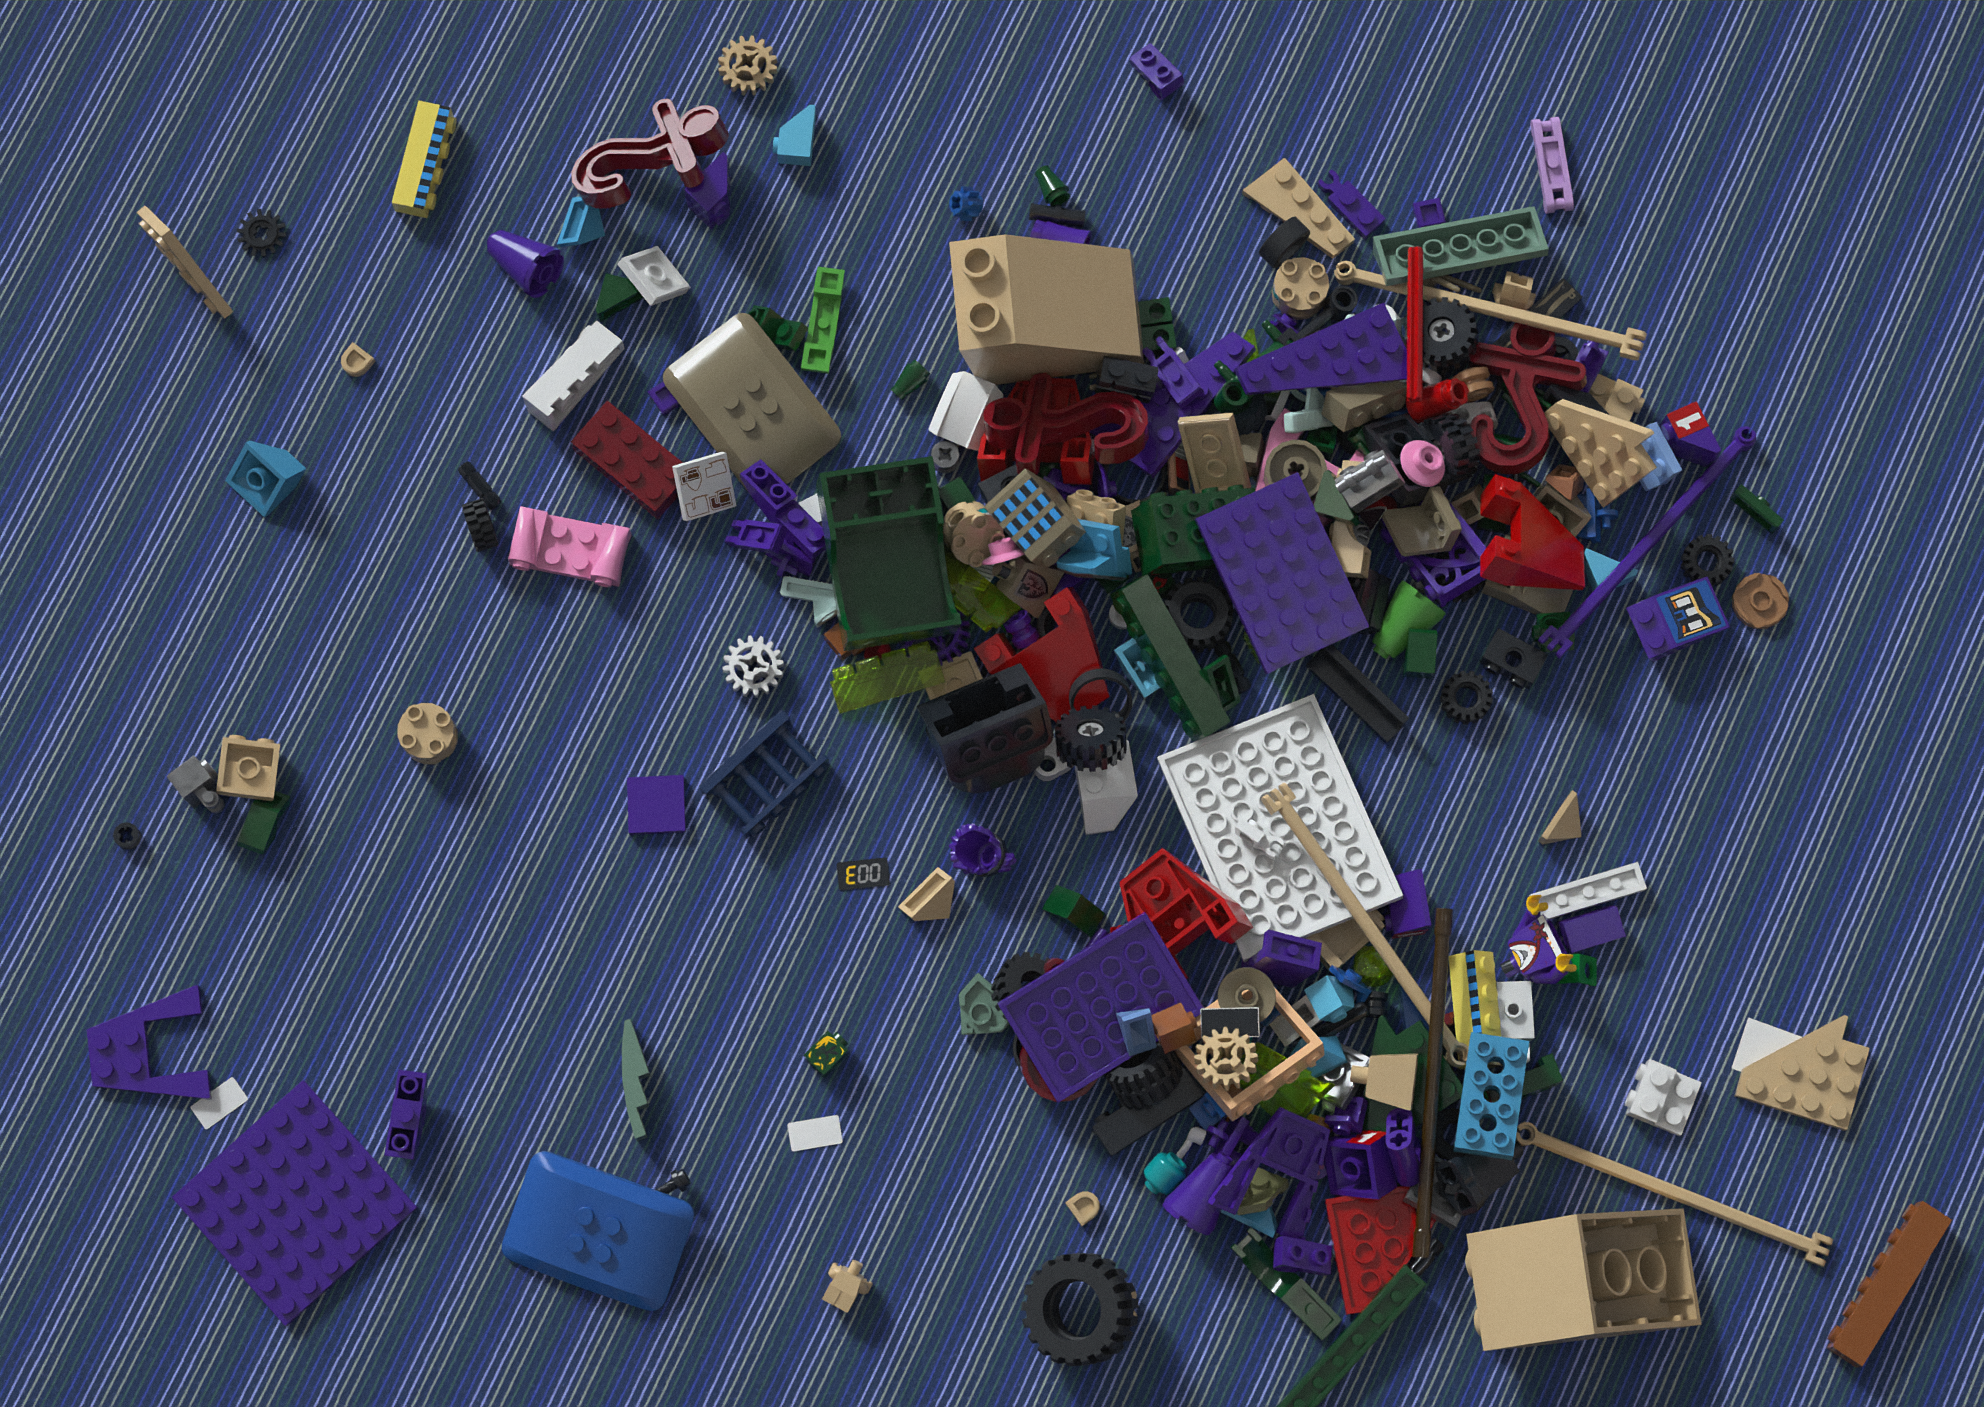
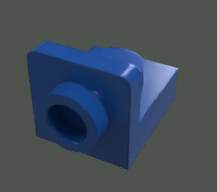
M1208 1092L1189 1107V1111L1205 1131L1209 1125L1213 1126L1227 1116Z

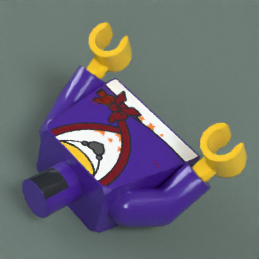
M1532 895L1527 898V911L1514 931L1512 938L1507 943L1513 956L1500 963V966L1507 978L1521 972L1527 980L1536 984L1555 985L1568 972L1576 971L1577 967L1573 965L1571 961L1573 955L1567 953L1552 921L1544 914L1541 915L1542 911L1548 909V904L1546 902L1539 903L1541 895Z

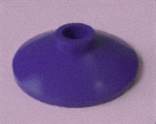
M1096 462L1093 471L1094 495L1101 498L1116 497L1117 487L1115 480L1109 481L1102 464Z

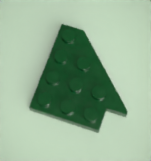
M1382 1015L1378 1020L1371 1055L1419 1054L1413 1107L1410 1110L1415 1127L1423 1123L1429 1031L1423 1021L1419 1020L1397 1035L1385 1015ZM1443 1052L1438 1113L1459 1100L1463 1088V1083L1448 1063ZM1365 1084L1363 1097L1368 1101L1362 1131L1386 1132L1387 1115L1390 1111L1399 1107L1365 1097L1367 1085ZM1400 1120L1399 1124L1397 1125L1399 1130H1403V1120Z

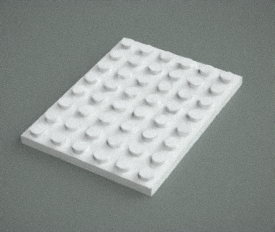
M1314 694L1157 757L1209 882L1240 904L1253 926L1250 931L1235 941L1244 962H1247L1250 957L1262 949L1264 932L1268 929L1306 938L1353 919L1279 811L1271 815L1262 803L1261 798L1266 794L1270 796V791L1275 788L1279 790L1278 786L1282 783H1286L1296 796L1290 802L1367 913L1403 899L1402 891ZM1241 818L1247 822L1253 820L1264 829L1263 833H1265L1266 837L1279 836L1284 840V848L1278 844L1270 846V850L1276 853L1275 860L1268 858L1261 849L1257 850L1235 834V826Z

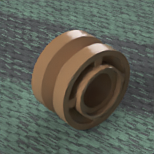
M1487 367L1469 368L1451 378V380L1458 378V380L1465 382L1469 390L1467 402L1480 400L1494 391L1492 381H1486L1490 376Z

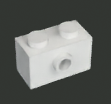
M1531 981L1496 982L1501 1037L1532 1041L1535 1037Z

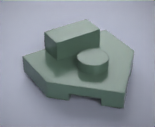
M977 973L959 994L962 1035L1003 1032L1009 1025V1022L1002 1017L1004 1015L1002 1011L998 1012L995 1008L998 1001H992L991 995L994 992L991 990L992 983L986 980L980 973Z

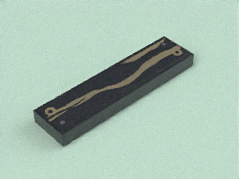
M1562 278L1528 311L1561 319L1581 301L1583 296ZM1514 324L1492 345L1512 349L1510 337Z

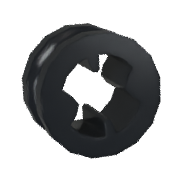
M124 822L115 828L113 838L118 846L131 850L139 845L141 832L134 824ZM129 829H132L131 835L134 837L131 842L126 840V843H122L124 838L121 833L124 830L129 832Z

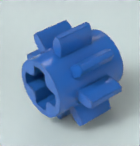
M961 186L960 191H954L949 200V207L953 212V216L960 217V221H972V217H979L983 209V199L979 195L980 192L973 191V187Z

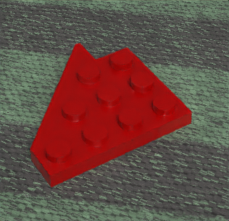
M1397 1187L1379 1200L1351 1196L1324 1200L1346 1315L1360 1313L1404 1264L1406 1265L1412 1257L1417 1213L1414 1207L1403 1201L1409 1187ZM1431 1218L1430 1229L1436 1222L1433 1218Z

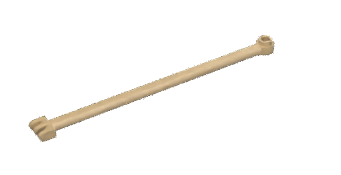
M1350 261L1338 263L1336 270H1334L1335 278L1341 285H1350L1354 282L1407 295L1408 282L1386 286L1382 275L1356 269L1355 265ZM1344 268H1349L1347 273L1340 272ZM1423 285L1424 300L1430 301V299L1436 298L1438 303L1442 302V297H1448L1449 303H1452L1453 299H1457L1460 301L1461 307L1465 304L1469 307V311L1621 348L1620 357L1631 360H1639L1640 353L1635 350H1642L1644 343L1638 340L1644 341L1647 337L1646 332L1629 327L1626 335Z
M1286 783L1280 784L1278 786L1279 790L1275 788L1270 791V796L1266 794L1261 798L1262 803L1271 815L1279 811L1429 1025L1430 1001L1290 802L1296 798L1292 790ZM1444 1022L1443 1046L1447 1050L1446 1059L1451 1066L1462 1067L1466 1065L1468 1046L1464 1043H1459ZM1453 1052H1457L1459 1054V1061L1455 1060V1058L1453 1057Z
M1523 1122L1517 1126L1518 1132L1516 1133L1515 1141L1522 1146L1533 1144L1806 1252L1804 1260L1821 1267L1825 1266L1826 1261L1815 1256L1816 1253L1828 1256L1830 1250L1819 1245L1820 1242L1832 1245L1834 1239L1817 1232L1813 1233L1812 1238L1805 1237L1541 1133L1532 1123ZM1523 1129L1527 1130L1530 1134L1529 1139H1522L1518 1132Z

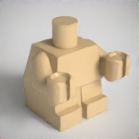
M1507 271L1503 285L1498 283L1494 285L1492 293L1494 294L1495 303L1527 311L1534 304L1536 294L1531 293L1534 278L1523 275L1519 276V274Z
M852 1260L848 1268L841 1265L837 1266V1263H833L828 1272L833 1280L829 1284L822 1300L848 1313L859 1293H868L873 1285L871 1281L867 1282V1279L859 1274L863 1264Z

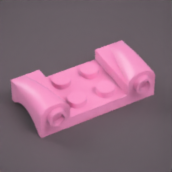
M520 506L508 561L513 568L529 571V569L593 581L596 585L602 587H611V585L619 587L631 531L627 527L607 523L599 525L549 515L546 511Z

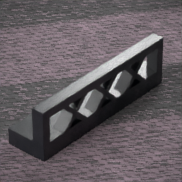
M1333 644L1320 649L1306 664L1305 667L1385 744L1409 720V717Z

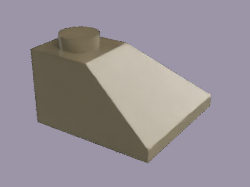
M1545 480L1533 493L1574 537L1577 536L1592 517L1577 495L1572 500H1568Z

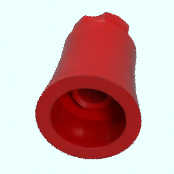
M1458 378L1422 386L1421 402H1408L1406 396L1407 410L1415 422H1424L1423 420L1445 414L1465 404L1468 401V387L1464 381L1462 382Z

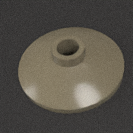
M1243 967L1233 970L1225 976L1218 990L1220 1008L1259 1007V1022L1270 1015L1276 1001V992L1272 981L1265 973L1255 968ZM1250 990L1253 993V997L1246 1000L1242 997V992Z

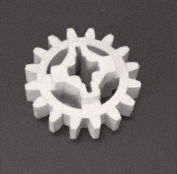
M751 635L748 636L747 643L738 639L739 647L729 646V651L732 655H725L723 658L729 664L723 667V673H730L725 678L727 684L735 682L733 690L736 692L742 688L743 696L747 697L749 691H753L755 698L759 696L760 690L769 694V685L773 687L778 686L775 677H783V672L778 670V668L783 667L784 662L783 660H776L781 655L780 650L772 651L774 643L770 641L765 645L762 636L759 637L757 642L753 641ZM751 650L750 653L744 656L741 655L743 652ZM764 652L770 657L772 665L764 662ZM755 661L758 663L759 668H754L753 672H751L748 665H752ZM735 668L743 672V681L736 675ZM762 677L766 678L764 681L755 684V681Z

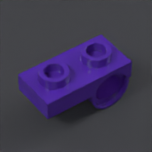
M1151 43L1129 58L1131 65L1148 81L1152 92L1160 100H1163L1184 85L1182 73Z
M1286 1236L1278 1237L1274 1240L1273 1269L1280 1272L1301 1271L1321 1276L1330 1275L1332 1246Z

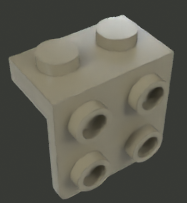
M1440 486L1429 488L1421 506L1387 509L1382 515V519L1396 547L1403 556L1451 551L1462 530L1461 524L1455 517L1449 500L1445 497Z

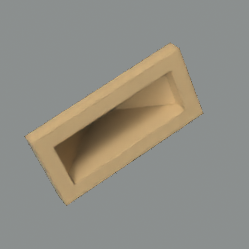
M1573 790L1538 840L1541 844L1581 837L1577 793Z
M937 867L898 908L914 921L949 918L955 881Z

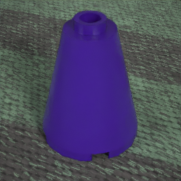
M504 230L492 233L487 240V252L532 298H539L549 291L546 289V286L550 282L556 283L563 270L564 256L560 254L561 251L556 247Z
M1220 1151L1218 1154L1211 1153L1166 1197L1163 1207L1177 1220L1181 1217L1188 1222L1186 1226L1209 1236L1215 1230L1222 1209L1209 1204L1207 1201L1234 1167L1232 1165L1234 1160Z

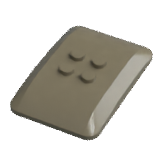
M739 313L730 318L664 371L663 382L716 452H725L727 454L730 470L745 489L746 487L740 478V473L759 460H762L787 485L840 443L841 431L837 424L749 314Z

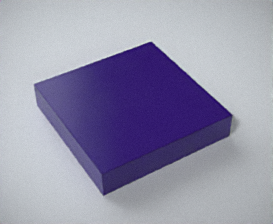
M684 775L627 777L629 835L686 832Z

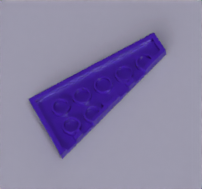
M1381 303L1240 365L1234 371L1246 395L1275 393L1285 390L1298 391L1320 387L1365 385L1366 383H1390L1407 380V349L1385 303Z
M1232 331L1186 362L1185 366L1204 392L1184 408L1178 405L1162 381H1158L1155 393L1151 397L1149 404L1142 403L1147 411L1149 439L1145 448L1134 458L1127 461L1151 478H1154L1182 443L1178 426L1179 418L1204 415L1214 403L1215 395L1226 383L1214 367V364L1221 360L1236 375L1234 369L1249 360L1256 351L1255 346ZM1108 423L1090 430L1089 433L1095 438L1100 433L1114 432L1122 426Z

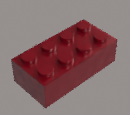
M609 401L605 402L571 441L573 450L657 520L678 497L672 466L683 462Z

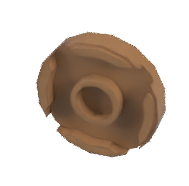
M1754 573L1745 577L1735 587L1732 596V608L1737 618L1745 625L1755 629H1767L1776 625L1786 615L1789 602V594L1784 584L1772 575Z

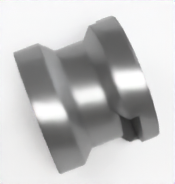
M941 441L933 447L931 456H933L935 470L940 473L954 471L959 463V451L956 445L949 441Z

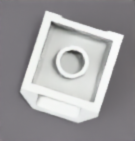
M965 371L953 373L928 430L936 436L957 443L967 449L979 451L981 437L985 433L983 412L989 403L1003 398V393L994 383Z

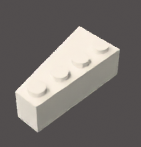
M598 321L592 326L588 325L580 334L579 339L567 348L564 354L522 396L528 412L554 431L625 349L623 341Z

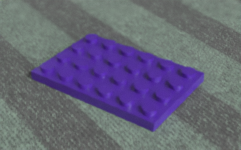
M1298 472L1195 519L1265 674L1369 627Z
M1145 912L997 1003L1058 1103L1134 1056H1129L1116 1013L1149 1008L1151 1015L1178 1003H1182L1186 1013L1191 1011L1194 1017L1200 1015V1009L1203 1008Z

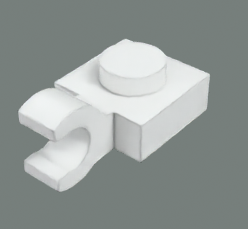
M1241 818L1235 826V834L1257 850L1261 849L1268 858L1275 860L1276 853L1270 850V846L1278 844L1284 848V840L1279 836L1266 837L1265 833H1263L1264 829L1253 820L1247 822Z

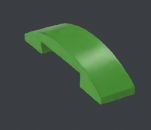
M817 267L813 304L801 370L829 374L838 327L845 270Z

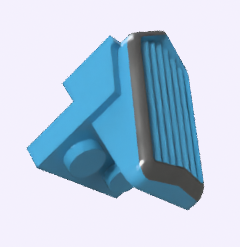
M1078 519L1086 533L1079 538V541L1074 546L1070 547V552L1058 559L1056 562L1058 570L1077 578H1099L1120 581L1127 578L1126 574L1131 575L1130 551L1128 547H1122L1120 526Z

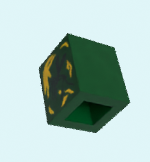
M827 1031L804 1054V1059L826 1078L849 1054L845 1048L848 1043L837 1032L832 1035Z

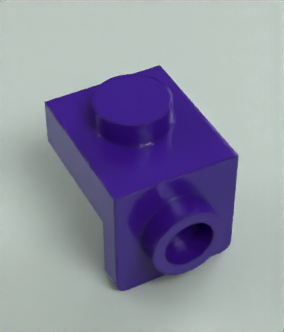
M1353 1097L1345 1111L1335 1106L1334 1115H1326L1325 1123L1337 1135L1361 1134L1368 1101L1364 1097Z

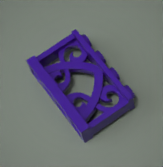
M1451 503L1450 507L1455 517L1459 520L1462 530L1451 551H1449L1450 559H1437L1422 554L1413 556L1401 555L1383 519L1380 518L1381 530H1379V534L1386 545L1391 544L1394 547L1393 551L1401 564L1406 563L1409 566L1408 570L1416 583L1421 582L1428 599L1432 602L1436 601L1441 608L1446 606V603L1485 580V578L1480 577V556L1485 551L1486 546ZM1459 548L1465 549L1466 552L1464 554L1458 553L1459 559H1456L1455 551ZM1475 568V569H1473L1472 571H1470V572H1468L1467 574H1465V575L1462 576V574H1461V571H1462V570H1467V569ZM1455 571V581L1447 586L1437 584V577L1444 576L1447 582L1450 577L1449 572Z

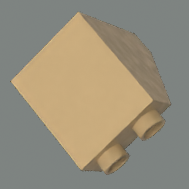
M998 235L949 242L959 351L974 376L999 385L1029 381L1037 373H1046L1052 378L1097 372L1103 356L1144 364L1134 259L1129 249L1014 235Z
M1684 1209L1574 1214L1466 1234L1469 1250L1466 1254L1465 1263L1467 1271L1473 1279L1477 1304L1474 1314V1325L1477 1333L1482 1338L1483 1351L1531 1347L1702 1325Z

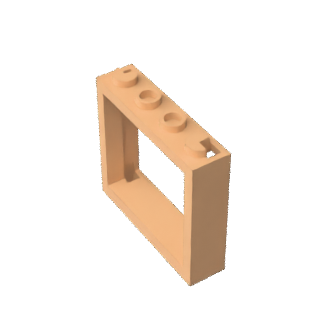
M1276 988L1275 1008L1307 1045L1232 1098L1221 1084L1217 1089H1213L1212 1080L1205 1084L1202 1077L1204 1074H1197L1196 1067L1198 1065L1194 1061L1195 1054L1189 1047L1201 1039V1014L1195 1017L1198 1025L1197 1028H1194L1197 1040L1174 1050L1181 1062L1232 1122L1244 1113L1248 1115L1254 1106L1262 1100L1267 1101L1272 1098L1277 1089L1285 1083L1291 1084L1303 1070L1316 1066V1061L1324 1056L1323 1042ZM1244 990L1242 997L1249 1000L1253 997V993L1250 990ZM1218 999L1206 1008H1220Z

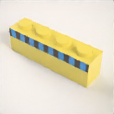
M418 100L392 199V205L396 212L427 218L429 210H434L436 204L435 187L436 184L440 185L443 177L442 160L447 159L450 144L447 143L449 133L453 134L456 127V118L453 116L451 107Z
M1472 950L1449 956L1456 1039L1459 1043L1469 1046L1471 1032L1501 1037L1493 952ZM1494 1061L1490 1062L1487 1066L1489 1069L1502 1065ZM1466 1065L1459 1067V1069L1465 1070Z

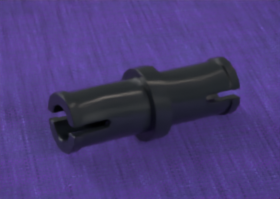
M1031 203L1029 220L1049 221L1058 225L1064 224L1083 228L1086 210L1061 208L1060 204H1056L1054 207Z

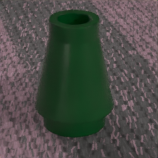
M1048 165L1040 167L1035 172L1045 203L1055 207L1056 204L1062 205L1069 199L1068 186Z
M914 359L910 364L907 362L890 390L903 401L906 396L928 381L926 378L930 373Z

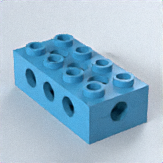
M1471 1032L1456 1130L1455 1152L1512 1160L1529 1041ZM1490 1062H1499L1503 1067V1071L1499 1074H1494L1489 1071L1487 1065ZM1487 1090H1493L1498 1093L1499 1100L1494 1103L1488 1102L1484 1098L1483 1093ZM1482 1119H1490L1494 1122L1495 1129L1484 1131L1480 1127L1479 1122Z

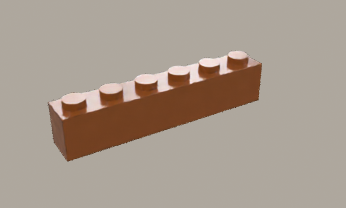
M1924 1201L1917 1202L1915 1205L1911 1203L1902 1215V1218L1905 1219L1900 1229L1896 1227L1887 1240L1890 1246L1885 1254L1880 1252L1872 1264L1875 1270L1871 1277L1866 1276L1857 1289L1860 1292L1855 1302L1851 1300L1842 1313L1845 1316L1844 1321L1840 1327L1835 1325L1827 1338L1830 1341L1827 1349L1856 1368L1862 1367L1952 1221V1219Z

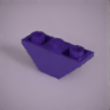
M398 1069L384 1156L414 1160L422 1136L427 1108V1073Z

